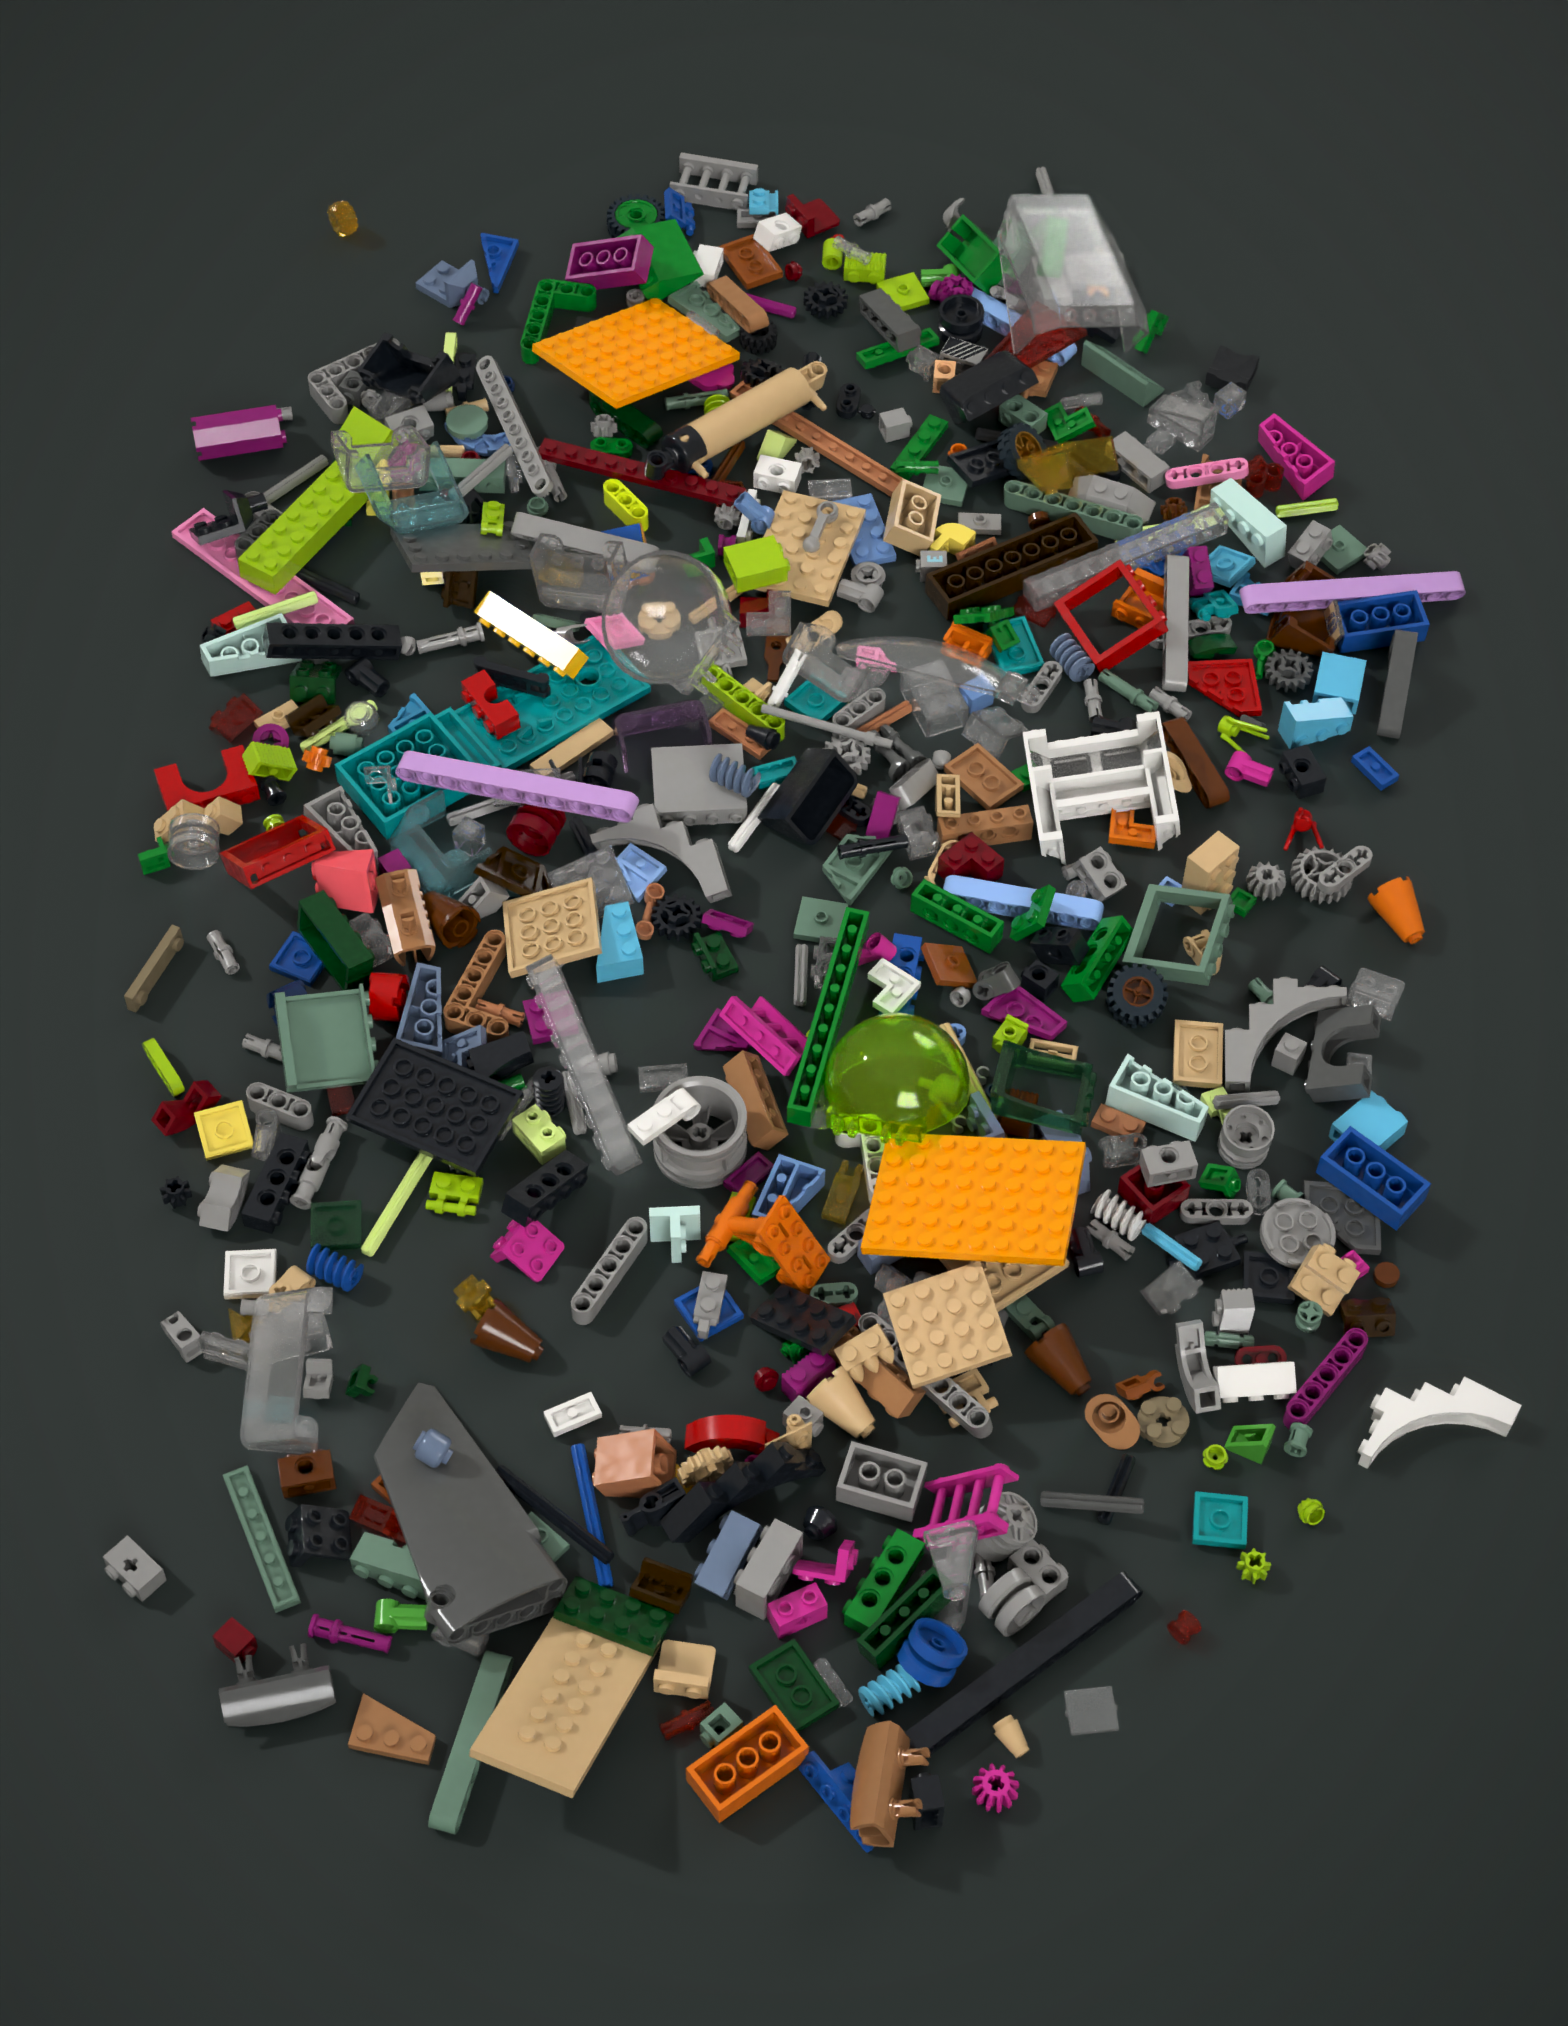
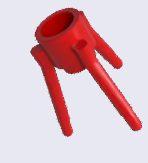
M1302 807L1298 808L1294 815L1291 831L1283 848L1284 851L1288 850L1297 830L1305 832L1312 829L1319 848L1322 849L1324 847L1316 827L1317 823L1312 821L1310 811Z

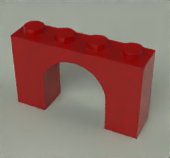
M243 745L221 751L227 777L221 786L212 791L197 792L186 787L181 779L176 763L154 769L157 785L166 811H169L181 799L202 808H206L218 796L238 805L260 800L255 777L248 775L249 771H247L245 761H243L244 758H242V754L245 752Z

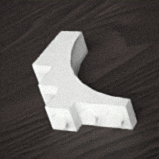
M1465 1376L1460 1385L1454 1384L1450 1394L1427 1382L1424 1383L1421 1390L1415 1389L1411 1399L1385 1388L1381 1396L1376 1394L1370 1406L1374 1411L1371 1417L1373 1423L1368 1433L1372 1435L1369 1441L1364 1439L1357 1453L1361 1454L1358 1464L1368 1469L1376 1456L1392 1441L1408 1432L1426 1426L1440 1424L1470 1425L1487 1429L1506 1437L1522 1405Z

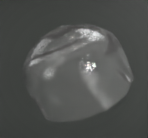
M355 701L346 708L344 722L349 731L358 734L359 737L372 735L378 729L379 715L371 703Z

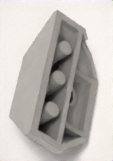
M1096 475L1075 477L1068 493L1072 497L1137 515L1142 518L1143 524L1149 522L1156 504L1155 501L1135 487Z

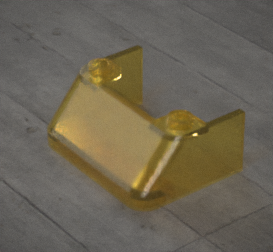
M1113 436L1064 442L1016 459L1018 469L1041 492L1045 491V495L1057 493L1059 489L1072 488V479L1075 477L1119 470Z

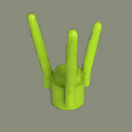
M1226 715L1221 719L1217 731L1222 733L1220 738L1227 741L1236 751L1245 752L1230 738L1232 736L1236 737L1240 730L1266 740L1270 738L1268 735L1261 733H1266L1268 731L1266 728L1236 720Z

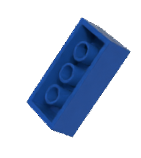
M1417 590L1333 602L1335 613L1332 612L1328 616V621L1335 616L1337 618L1340 636L1335 641L1340 653L1390 646L1395 629L1417 632V642L1425 641L1430 626ZM1335 619L1329 623L1333 633L1337 629Z
M1351 1126L1320 1157L1316 1170L1318 1175L1396 1231L1426 1200L1431 1186L1430 1182Z

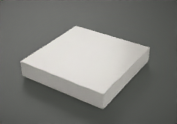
M277 1250L225 1251L224 1299L270 1298L269 1289L276 1283Z

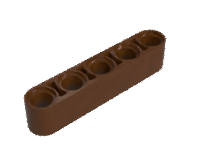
M1181 716L1161 723L1167 747L1185 764L1191 786L1204 807L1208 809L1229 802L1230 794L1226 784L1185 718Z

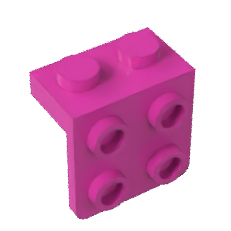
M512 1220L507 1226L509 1230L507 1234L501 1236L494 1243L493 1248L495 1250L490 1257L496 1263L507 1258L532 1281L539 1282L564 1250V1243L539 1221H532L526 1227H523Z
M845 1539L838 1549L836 1565L799 1559L793 1567L792 1574L798 1575L800 1580L813 1581L814 1578L825 1579L824 1583L840 1585L841 1582L845 1583L851 1570L854 1569V1565L857 1564L859 1550L854 1549L855 1541Z

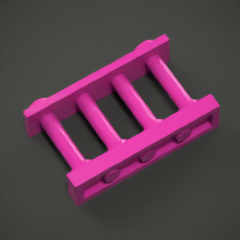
M737 996L730 997L719 1016L783 1076H789L797 1063L800 1064L807 1037L763 996L758 998L752 1008H749Z
M997 1463L993 1466L925 1482L924 1487L936 1495L929 1525L914 1529L913 1537L924 1542L925 1548L931 1551L1007 1534L1009 1523L999 1517L997 1514L1003 1484L1018 1481L1019 1475L1010 1470L1007 1465ZM992 1487L987 1511L979 1514L984 1489ZM972 1492L968 1514L964 1518H960L965 1493ZM953 1496L949 1518L945 1522L940 1523L945 1500Z

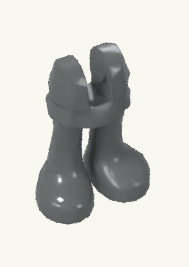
M887 724L880 726L882 737L893 740V745L891 749L875 744L873 747L877 753L882 754L891 765L888 772L889 777L896 783L912 767L927 759V757L905 744L900 739L899 733ZM871 730V732L877 733L876 736H880L876 730ZM893 749H897L903 757L898 755Z

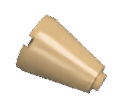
M840 1366L832 1372L834 1377L830 1376L828 1379L822 1380L810 1392L806 1400L824 1413L823 1416L855 1438L860 1436L866 1438L875 1429L873 1426L875 1419L849 1373L843 1366Z

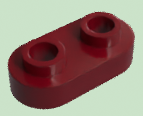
M1276 1345L1247 1346L1236 1351L1234 1364H1244L1242 1358L1246 1354L1251 1358L1249 1364L1270 1363L1268 1356L1271 1353L1276 1356L1275 1362H1286L1287 1356L1285 1351Z

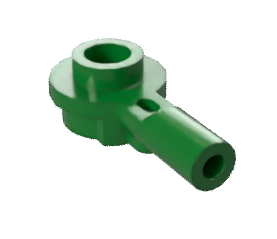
M1260 640L1253 649V653L1258 659L1255 667L1257 680L1262 679L1268 656L1272 657L1273 652H1276L1274 644L1269 640Z

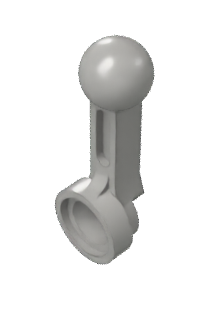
M824 501L817 507V520L810 536L803 541V549L806 552L812 553L819 550V539L826 524L832 523L838 518V507L835 503ZM826 507L833 509V512L830 514H824L821 511Z

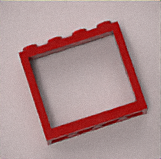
M1121 559L1054 602L1059 614L1100 673L1105 668L1111 669L1169 631L1165 624V621L1168 619L1162 610L1157 612L1155 609L1157 604L1150 594L1148 596L1145 595V586L1140 579L1136 581L1133 578L1136 575L1129 564L1125 566ZM1124 576L1153 620L1099 655L1070 611Z
M300 815L219 854L227 873L248 888L253 889L333 852L336 848L327 828L304 815ZM303 829L307 834L300 836L298 831ZM256 874L258 880L252 882L250 877Z

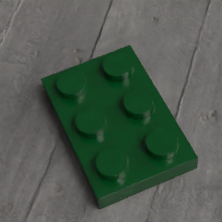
M795 1638L749 1665V1672L773 1706L776 1705L797 1732L802 1731L839 1708V1701Z

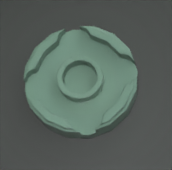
M465 404L457 406L447 414V430L453 437L465 440V438L469 437L470 440L476 439L483 435L488 428L487 414L476 405Z

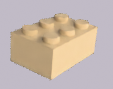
M903 478L891 496L883 541L917 556H920V550L927 551L933 543L941 495Z
M1217 831L1187 857L1182 888L1229 894L1233 889L1232 882L1236 875L1235 868L1239 860L1240 846L1220 831ZM1189 906L1200 915L1207 909L1211 910L1210 908Z

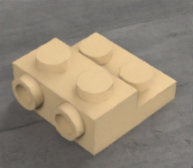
M1323 1243V1245L1318 1244L1311 1247L1290 1282L1288 1289L1305 1301L1318 1303L1325 1315L1332 1316L1343 1296L1350 1292L1360 1272L1355 1269L1356 1263L1348 1258H1343L1342 1260L1335 1255V1248Z

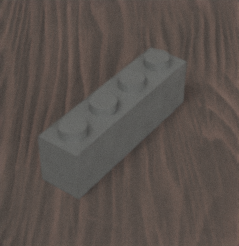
M879 288L859 295L860 313L898 353L920 345V336L922 335L920 326L901 309L899 304H896L891 299L889 294H886Z

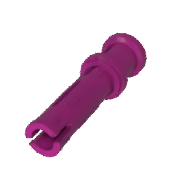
M316 1613L313 1614L308 1629L309 1638L316 1636L328 1639L333 1644L342 1641L385 1653L389 1652L392 1643V1636H385L347 1626L340 1619L332 1621L321 1618ZM320 1626H321V1627H325V1628H329V1631H328V1630H324V1629H320ZM354 1635L373 1639L375 1642L355 1638Z

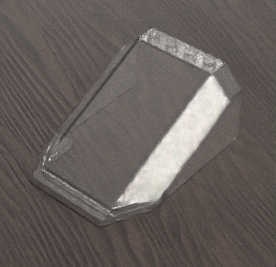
M1011 194L1007 209L1003 215L1001 227L997 233V242L1013 353L1018 354L1038 334L1059 328L1120 327L1124 352H1129L1149 334L1147 313L1115 239L1087 194Z

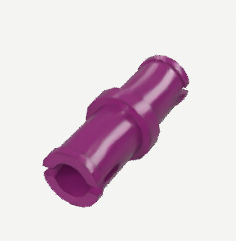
M471 282L465 297L460 300L461 304L455 317H453L455 322L463 326L465 325L471 310H474L476 307L475 303L483 288Z

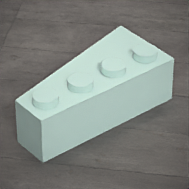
M277 614L201 644V660L210 676L302 661V659L266 658L263 643L266 623L274 622L287 623L283 614Z
M1127 1054L1109 1085L1105 1105L1196 1142L1205 1125L1209 1106L1186 1091L1177 1090L1172 1086L1171 1081L1166 1078L1161 1079L1152 1073L1151 1068L1145 1064L1143 1066L1139 1065L1134 1061V1057Z

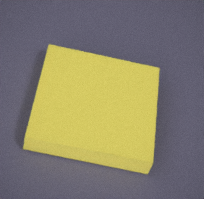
M242 1100L194 1112L206 1161L255 1148Z

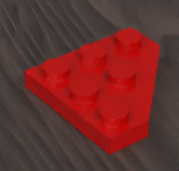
M1252 659L1188 661V685L1238 717L1244 714L1248 716H1261L1262 706Z

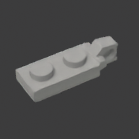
M702 1272L693 1314V1323L698 1324L697 1338L708 1339L710 1326L719 1324L728 1275Z

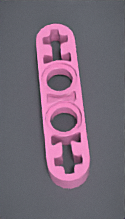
M1232 458L1172 468L1165 473V482L1170 489H1180L1224 482L1230 478L1233 480L1242 479L1249 473L1248 461L1244 458ZM1218 469L1223 471L1220 474L1212 473L1214 470ZM1194 473H1200V474H1202V475L1199 476V477H1192V476H1191V475L1194 474Z

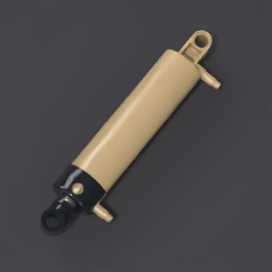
M814 361L799 370L792 367L787 368L687 425H683L668 433L661 441L662 450H653L647 454L644 466L645 476L650 480L658 481L670 469L680 471L683 474L694 469L703 478H707L709 473L702 464L708 459L806 405L809 401H812L818 408L825 411L827 406L815 391L823 387L827 366L820 361Z

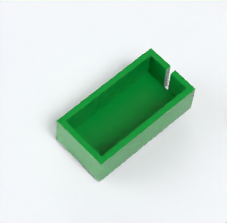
M962 214L951 229L965 240L961 242L948 231L936 246L977 287L989 295L990 288L1001 281L1015 262L973 221Z

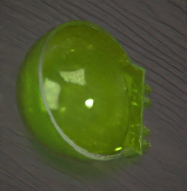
M885 1013L858 1023L846 1032L835 1045L824 1072L825 1105L828 1108L825 1112L826 1128L833 1129V1134L838 1136L843 1131H847L850 1138H855L858 1133L880 1136L881 1143H888L890 1138L895 1139L896 1145L900 1146L905 1141L921 1143L927 1132L950 1122L961 1113L968 1103L971 1085L967 1062L962 1051L945 1030L921 1016L909 1013Z

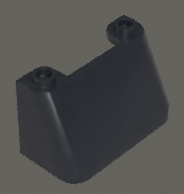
M385 332L357 370L362 378L361 381L366 386H373L408 398L416 404L426 403L455 385L461 378L448 353L439 351L431 359L408 351L405 344L401 343L400 346L392 341L393 335Z

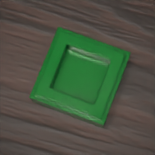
M1239 887L1231 894L1232 902L1235 904L1234 912L1244 918L1256 904L1257 897Z

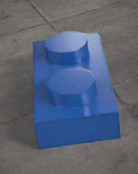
M1370 746L1352 756L1351 762L1380 791L1398 781L1399 774Z

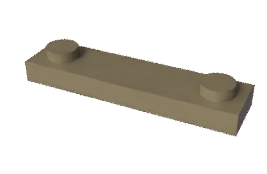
M171 925L124 995L128 1010L136 1013L140 1006L146 1003L148 994L176 952L182 949L184 939L180 927Z

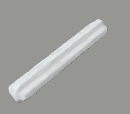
M777 783L771 784L728 842L729 850L735 853L739 852L761 822L757 817L780 785Z

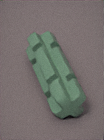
M1205 1331L1204 1333L1205 1346L1214 1347V1344H1218V1347L1233 1349L1254 1346L1253 1335L1244 1334L1241 1337L1240 1334L1219 1332V1334H1216L1215 1331Z

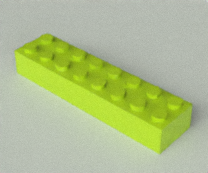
M342 453L238 558L240 577L276 595L377 492L378 470Z

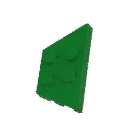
M1001 605L983 607L981 610L980 607L961 609L960 614L953 615L954 624L986 623L1015 616L1014 607L1001 608Z

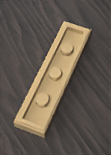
M598 718L532 762L530 770L538 775L554 777L549 764L550 759L553 760L560 773L576 762L579 757H583L614 736V730L601 718Z

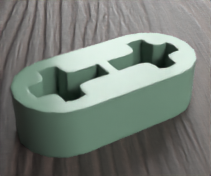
M850 1282L818 1284L810 1291V1296L819 1299L818 1294H823L825 1297L823 1302L837 1308L852 1302L856 1304L858 1300V1289ZM847 1291L850 1298H845L843 1292Z

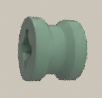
M1314 1301L1302 1302L1298 1307L1295 1317L1297 1328L1307 1333L1316 1331L1320 1326L1323 1316L1321 1306Z

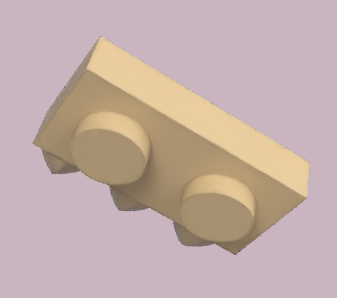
M878 1323L834 1349L843 1368L849 1373L850 1377L859 1382H862L864 1378L862 1365L868 1370L877 1373L879 1369L877 1356L890 1364L894 1360L893 1347Z

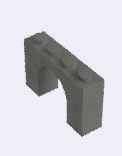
M1373 1004L1318 1011L1317 1021L1314 1022L1315 1036L1314 1040L1311 1041V1060L1308 1061V1078L1304 1083L1305 1091L1310 1095L1314 1103L1370 1098L1373 1077L1365 1064L1333 1066L1330 1065V1060L1334 1052L1348 1042L1379 1038L1382 1018Z

